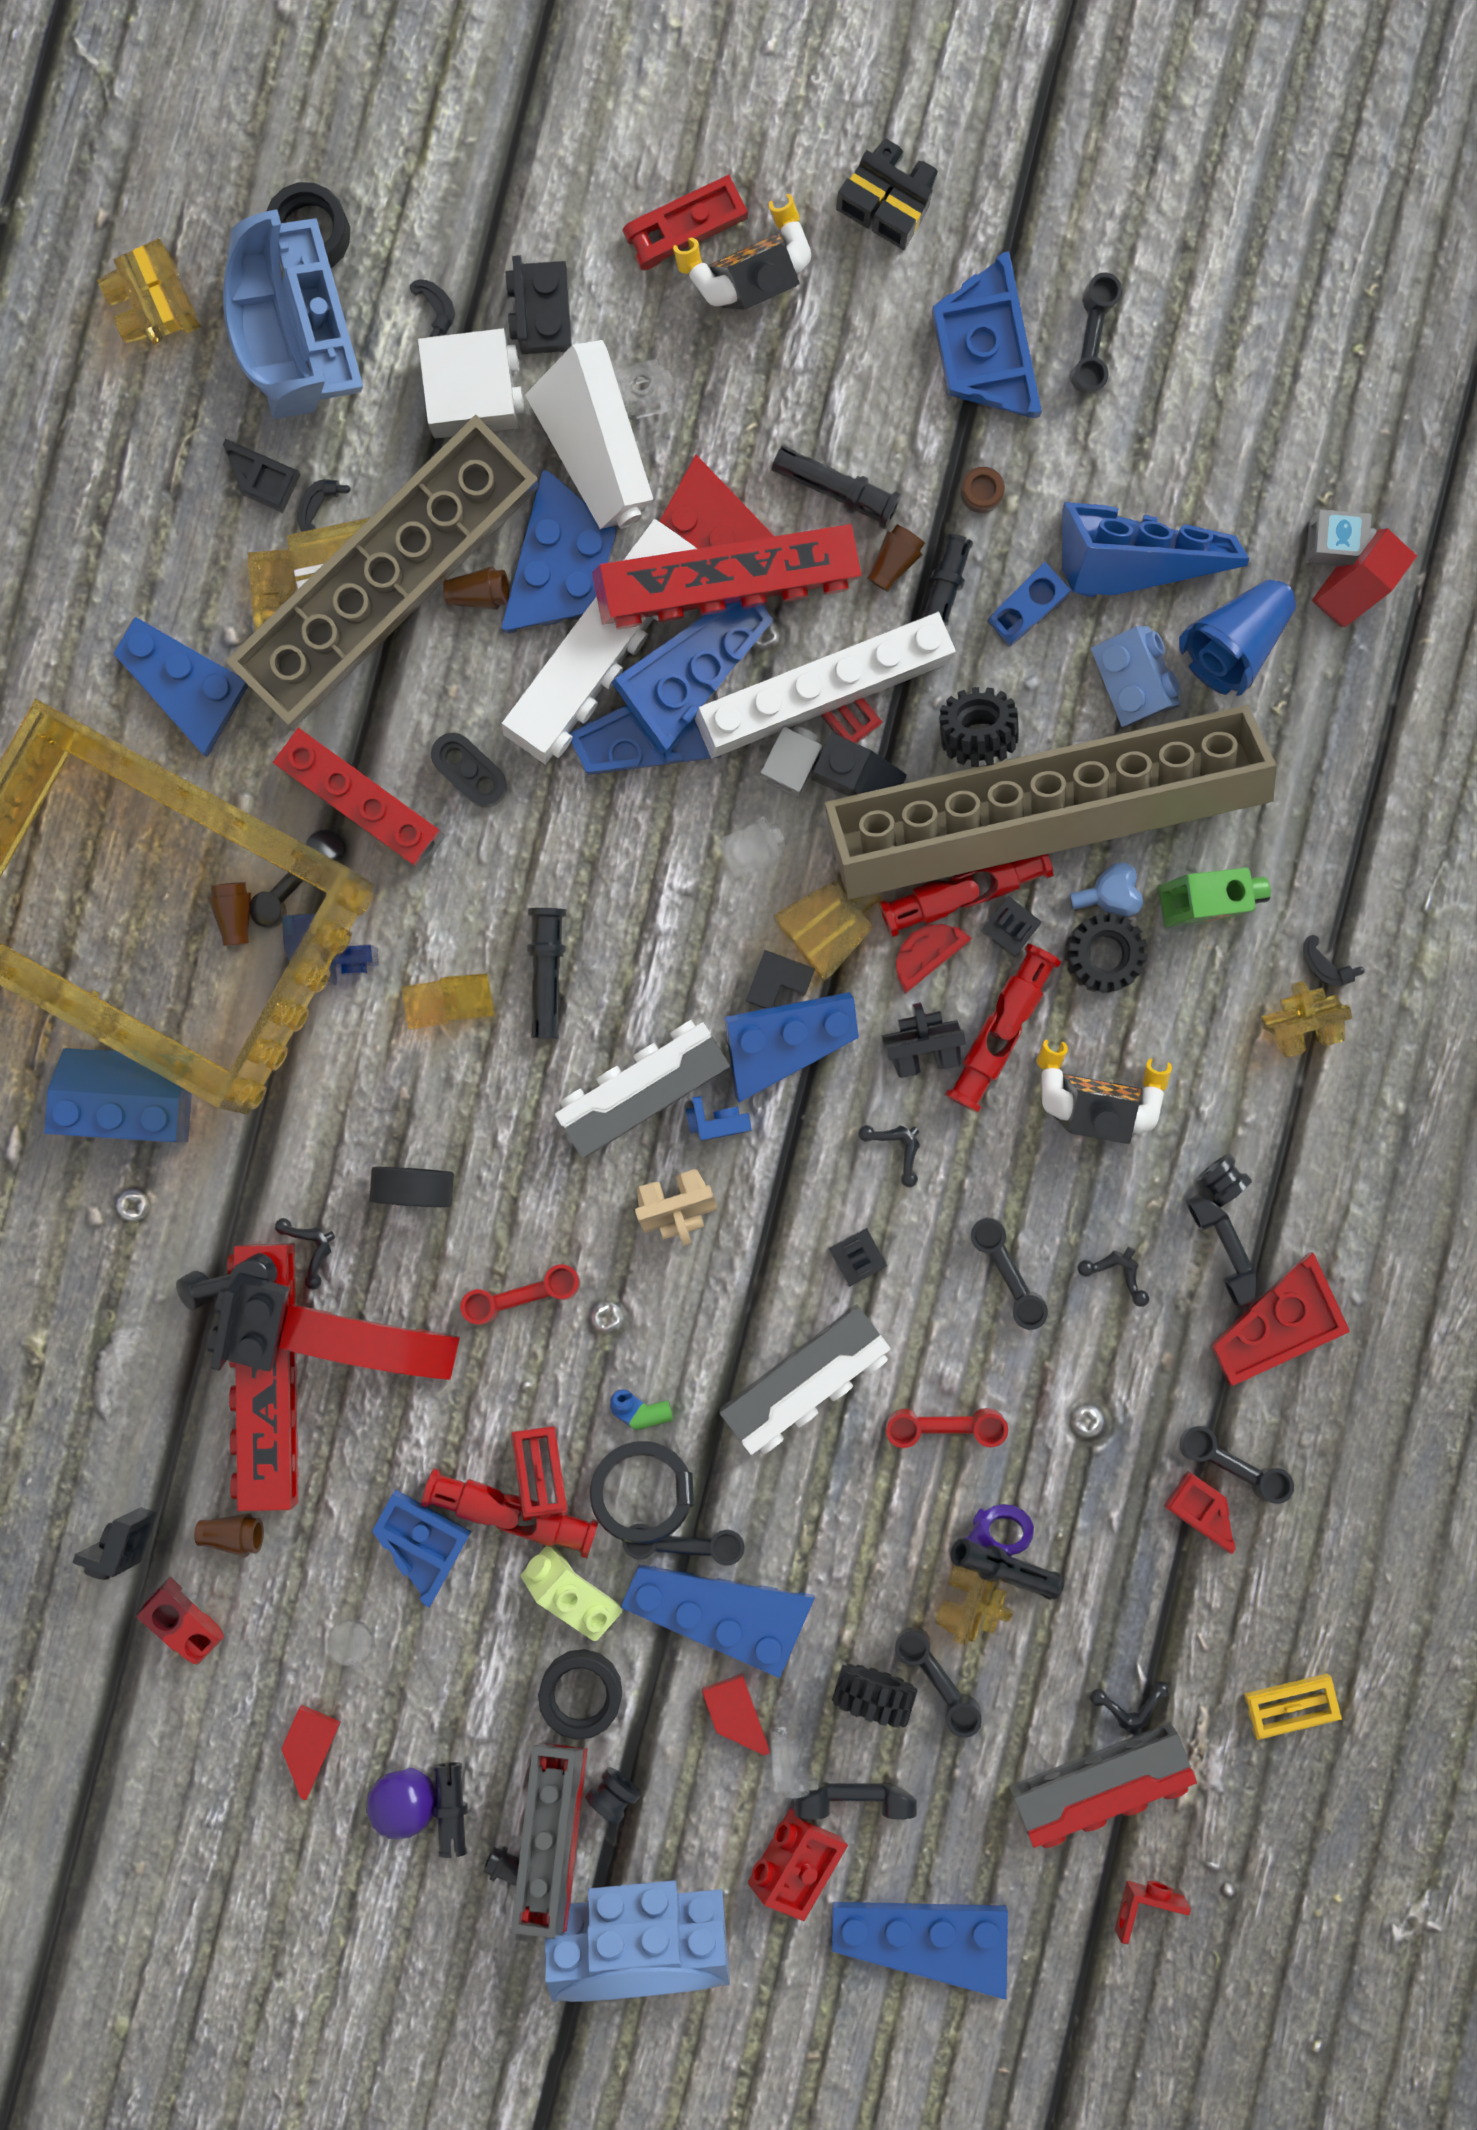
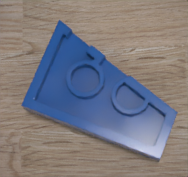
M628 705L569 733L573 736L571 743L587 775L711 759L696 724V715L664 753L660 752Z
M848 992L724 1017L735 1097L738 1102H741L859 1038L855 1001L852 994Z

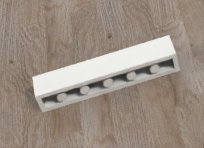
M654 519L624 560L697 548ZM596 597L502 722L503 735L545 765L552 755L559 758L573 738L569 734L578 720L584 724L590 718L598 705V702L594 700L603 687L609 690L613 686L611 681L623 671V667L620 666L621 662L628 653H631L633 656L638 653L648 637V633L645 630L653 619L658 621V616L641 618L642 625L627 629H616L615 623L602 625Z
M937 612L700 706L695 721L712 759L782 730L783 726L786 728L792 727L852 703L857 699L867 697L942 667L949 662L956 650L940 613Z

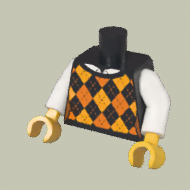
M786 194L788 204L782 208H775L772 200L769 202V209L775 226L781 229V233L774 234L709 265L702 263L699 243L694 238L688 239L689 251H680L676 245L673 246L678 270L681 273L689 274L692 282L710 305L744 310L800 284L797 273L801 272L809 264L811 251L801 224L798 222L800 219L799 213L791 194Z
M1044 1040L1036 1059L1037 1065L1043 1069L1041 1073L1042 1104L1046 1112L1053 1115L1069 1133L1130 1144L1133 1133L1149 1132L1157 1125L1164 1096L1163 1091L1168 1087L1172 1071L1171 1063H1167L1165 1071L1159 1072L1152 1069L1153 1059H1149L1146 1063L1142 1079L1145 1088L1142 1090L1139 1087L1064 1074L1060 1068L1068 1052L1066 1043L1061 1042L1057 1052L1049 1049L1048 1040Z

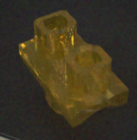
M1302 980L1292 984V996L1280 999L1282 1011L1261 1016L1263 1028L1273 1036L1279 1052L1285 1057L1303 1053L1306 1050L1303 1033L1316 1030L1317 1040L1322 1045H1332L1344 1041V1021L1352 1019L1349 1005L1343 1006L1336 995L1326 997L1322 987L1309 991L1306 983Z
M953 1565L948 1585L967 1591L964 1606L948 1600L943 1601L937 1615L936 1624L954 1633L953 1641L967 1645L968 1641L974 1642L976 1640L983 1614L986 1616L982 1630L994 1633L998 1619L1009 1622L1012 1620L1014 1612L1003 1606L1007 1593L1006 1590L995 1587L991 1601H988L994 1582L983 1580L977 1572Z

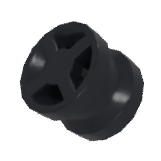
M1230 1153L1216 1160L1196 1178L1197 1183L1201 1187L1210 1190L1213 1194L1212 1201L1219 1207L1232 1201L1252 1183V1179L1248 1174L1240 1173L1235 1167V1159Z
M607 1767L602 1773V1782L598 1787L591 1788L585 1798L590 1806L604 1819L613 1824H619L625 1816V1808L629 1804L636 1803L641 1793L625 1775L612 1767Z

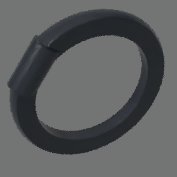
M650 1441L626 1443L608 1453L599 1463L593 1474L590 1485V1503L593 1513L599 1524L610 1535L621 1541L632 1544H650L670 1536L682 1525L690 1508L694 1506L693 1473L689 1472L683 1460L674 1451L664 1445ZM640 1455L655 1457L666 1463L675 1473L676 1507L673 1513L663 1523L643 1530L625 1527L614 1520L607 1511L603 1498L604 1484L611 1470L621 1461Z

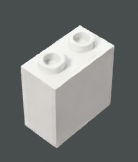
M504 328L418 339L427 419L434 439L454 436L475 414L492 431L519 428L517 414L525 413L522 388L521 386L514 387L512 372L520 371L516 344H508Z

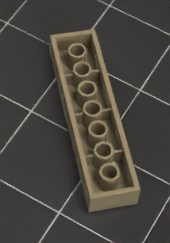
M475 414L225 662L287 725L296 728L539 488L538 478Z

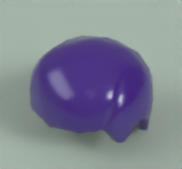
M414 1768L385 1774L376 1781L367 1794L366 1813L372 1827L380 1835L386 1836L388 1839H406L418 1834L433 1818V1806L437 1804L436 1789L429 1777Z

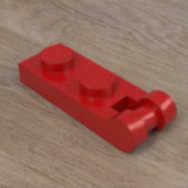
M728 174L630 221L622 228V232L628 244H633L637 251L635 259L640 269L649 270L661 263L663 259L674 255V245L682 251L689 247V238H694L699 243L747 220L748 211ZM659 230L663 239L652 244L648 235L653 231Z

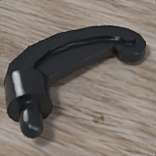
M422 279L413 281L410 284L411 293L414 295L423 293L437 313L436 318L431 324L434 329L430 337H437L440 334L446 335L455 318V310L451 299L444 290L433 282Z
M328 479L315 481L308 487L300 501L297 516L298 525L302 533L309 537L316 534V527L311 523L324 498L339 497L340 493L347 494L350 492V487L348 485H340L339 480Z
M1310 935L1306 938L1303 944L1304 958L1310 970L1320 981L1330 986H1343L1355 982V977L1365 972V969L1361 966L1352 969L1348 965L1337 969L1316 948L1320 942L1318 936Z

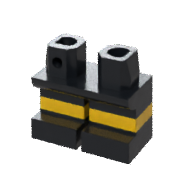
M884 139L873 153L868 150L865 151L859 166L851 178H847L837 194L836 210L867 229L873 223L872 232L905 251L929 209L932 189L938 171L925 161L918 160L910 175L904 173L897 168L903 158L904 151L897 144Z

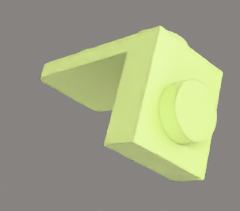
M545 1546L538 1555L530 1560L527 1568L520 1575L536 1603L592 1641H597L623 1611L619 1603L575 1574L561 1551L554 1546Z

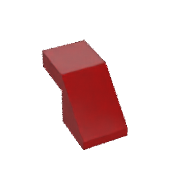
M1388 528L1379 529L1354 564L1335 567L1312 599V602L1341 628L1346 627L1393 591L1417 555Z

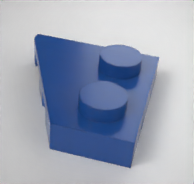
M398 1490L392 1493L372 1530L383 1548L391 1552L394 1563L402 1575L405 1576L407 1574L421 1594L419 1597L421 1602L429 1608L472 1532L429 1507L421 1506V1503Z

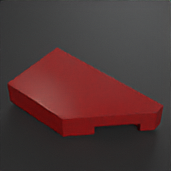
M1187 1471L1164 1504V1507L1227 1552L1233 1554L1236 1547L1232 1538L1227 1498Z
M743 1673L702 1688L716 1733L762 1755L770 1753L767 1739Z
M304 1705L299 1707L281 1750L300 1798L307 1800L341 1721Z

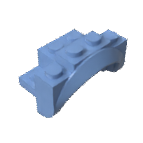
M271 210L250 216L237 223L230 232L223 282V307L226 329L238 364L245 375L267 396L273 419L312 413L316 411L319 400L361 393L363 383L317 218L281 223L278 211ZM280 262H281L282 269H283V273H284L283 280H282Z
M676 1880L589 1888L588 1902L570 1904L567 1931L555 1939L545 1937L546 1985L552 2001L577 2002L634 1998L730 1985L729 1952L726 1940L722 1889L679 1893Z

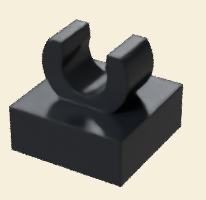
M1007 896L980 931L1012 957H1015L1042 922L1011 897Z
M866 1227L828 1248L849 1287L887 1267L884 1258Z

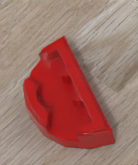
M929 924L912 932L900 946L895 962L897 981L904 994L972 938L960 928L945 924Z

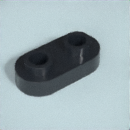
M447 733L440 736L434 742L431 749V759L434 766L473 804L487 808L495 806L503 800L507 792L506 777L500 768L471 741L461 734ZM453 750L462 752V759L457 764H450L447 761L448 754ZM484 779L493 781L494 786L489 793H481L478 789L479 783Z

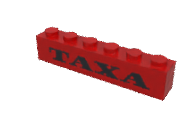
M852 524L599 564L592 572L602 625L615 623L616 629H627L642 625L641 618L658 616L659 622L684 618L683 611L699 609L700 615L720 613L726 610L725 604L741 602L742 608L757 607L767 604V597L782 595L784 602L799 600L809 596L808 590L823 588L824 595L840 593L849 590L848 584L862 576Z
M248 1244L234 1246V1254L228 1256L227 1274H231L236 1265L254 1254L262 1253L267 1255L274 1262L277 1269V1279L274 1283L290 1287L285 1309L286 1314L288 1304L296 1305L295 1244ZM278 1348L275 1364L270 1372L229 1361L230 1368H235L236 1385H231L229 1391V1407L231 1412H236V1429H232L230 1433L231 1455H237V1473H232L230 1493L232 1499H237V1511L291 1510L299 1503L296 1353Z

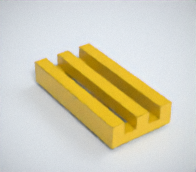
M1328 1673L1244 1693L1245 1702L1249 1708V1718L1253 1725V1735L1257 1740L1342 1720L1332 1677ZM1323 1688L1325 1691L1322 1693L1294 1700H1289L1261 1708L1258 1707V1704L1290 1696H1295ZM1328 1703L1329 1709L1265 1725L1262 1723L1263 1718Z

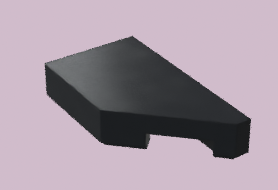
M225 439L223 446L231 462L242 494L247 498L283 513L301 475L299 471Z

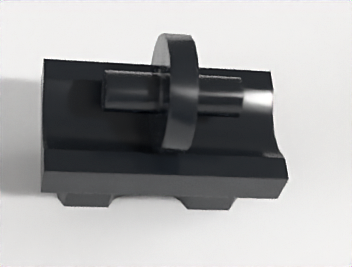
M921 1002L912 1004L913 1017L898 1019L900 1032L881 1035L883 1048L888 1059L892 1060L899 1078L914 1076L920 1073L918 1054L932 1051L934 1052L935 1064L938 1069L958 1067L961 1061L960 1046L966 1045L964 1031L960 1029L957 1020L943 1023L940 1011L925 1014Z

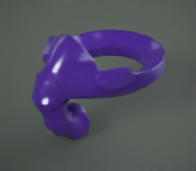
M1001 1504L993 1506L986 1511L980 1508L973 1519V1529L965 1538L984 1547L990 1545L1000 1547L1007 1555L1012 1556L1028 1548L1033 1539L1034 1526L1031 1518L1024 1510L1014 1505ZM997 1519H1011L1020 1525L1023 1536L1015 1544H1000L991 1537L989 1527Z

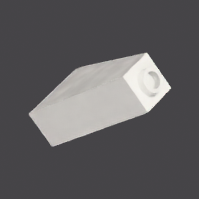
M599 340L573 344L525 396L599 528L603 529L618 525L620 529H624L642 518L640 511L653 500V496L604 342Z

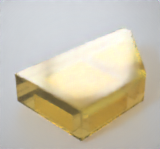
M291 549L248 552L254 632L296 592L294 557Z

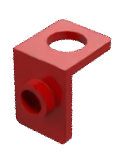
M1126 1881L1115 1924V1932L1121 1943L1129 1944L1139 1903L1187 1916L1190 1915L1191 1907L1183 1895L1173 1893V1889L1168 1885L1156 1881H1147V1885Z

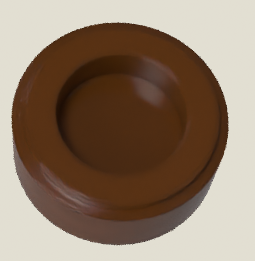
M977 467L965 476L960 491L961 498L968 509L977 513H987L994 510L1000 504L1004 495L1005 485L1001 475L996 470L989 467Z

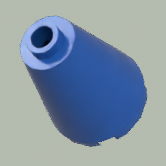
M1265 580L1189 625L1179 637V649L1182 655L1188 651L1193 662L1188 667L1193 674L1206 686L1220 694L1227 695L1233 690L1237 691L1236 696L1242 695L1254 682L1296 609L1292 589L1282 581Z

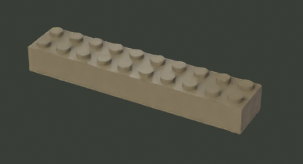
M1244 705L996 762L994 765H983L825 802L830 840L849 900L1274 801L1277 765L1249 705Z

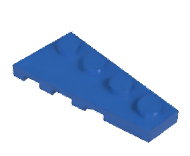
M639 1564L620 1608L780 1678L813 1604L815 1595L781 1591L778 1588L762 1585L758 1587L735 1583L733 1580L721 1578L711 1579L694 1576L692 1573Z

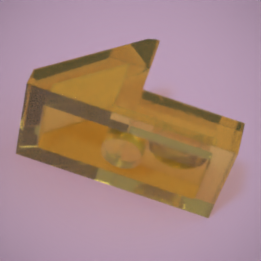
M488 973L440 977L439 981L401 987L408 1030L495 1016Z

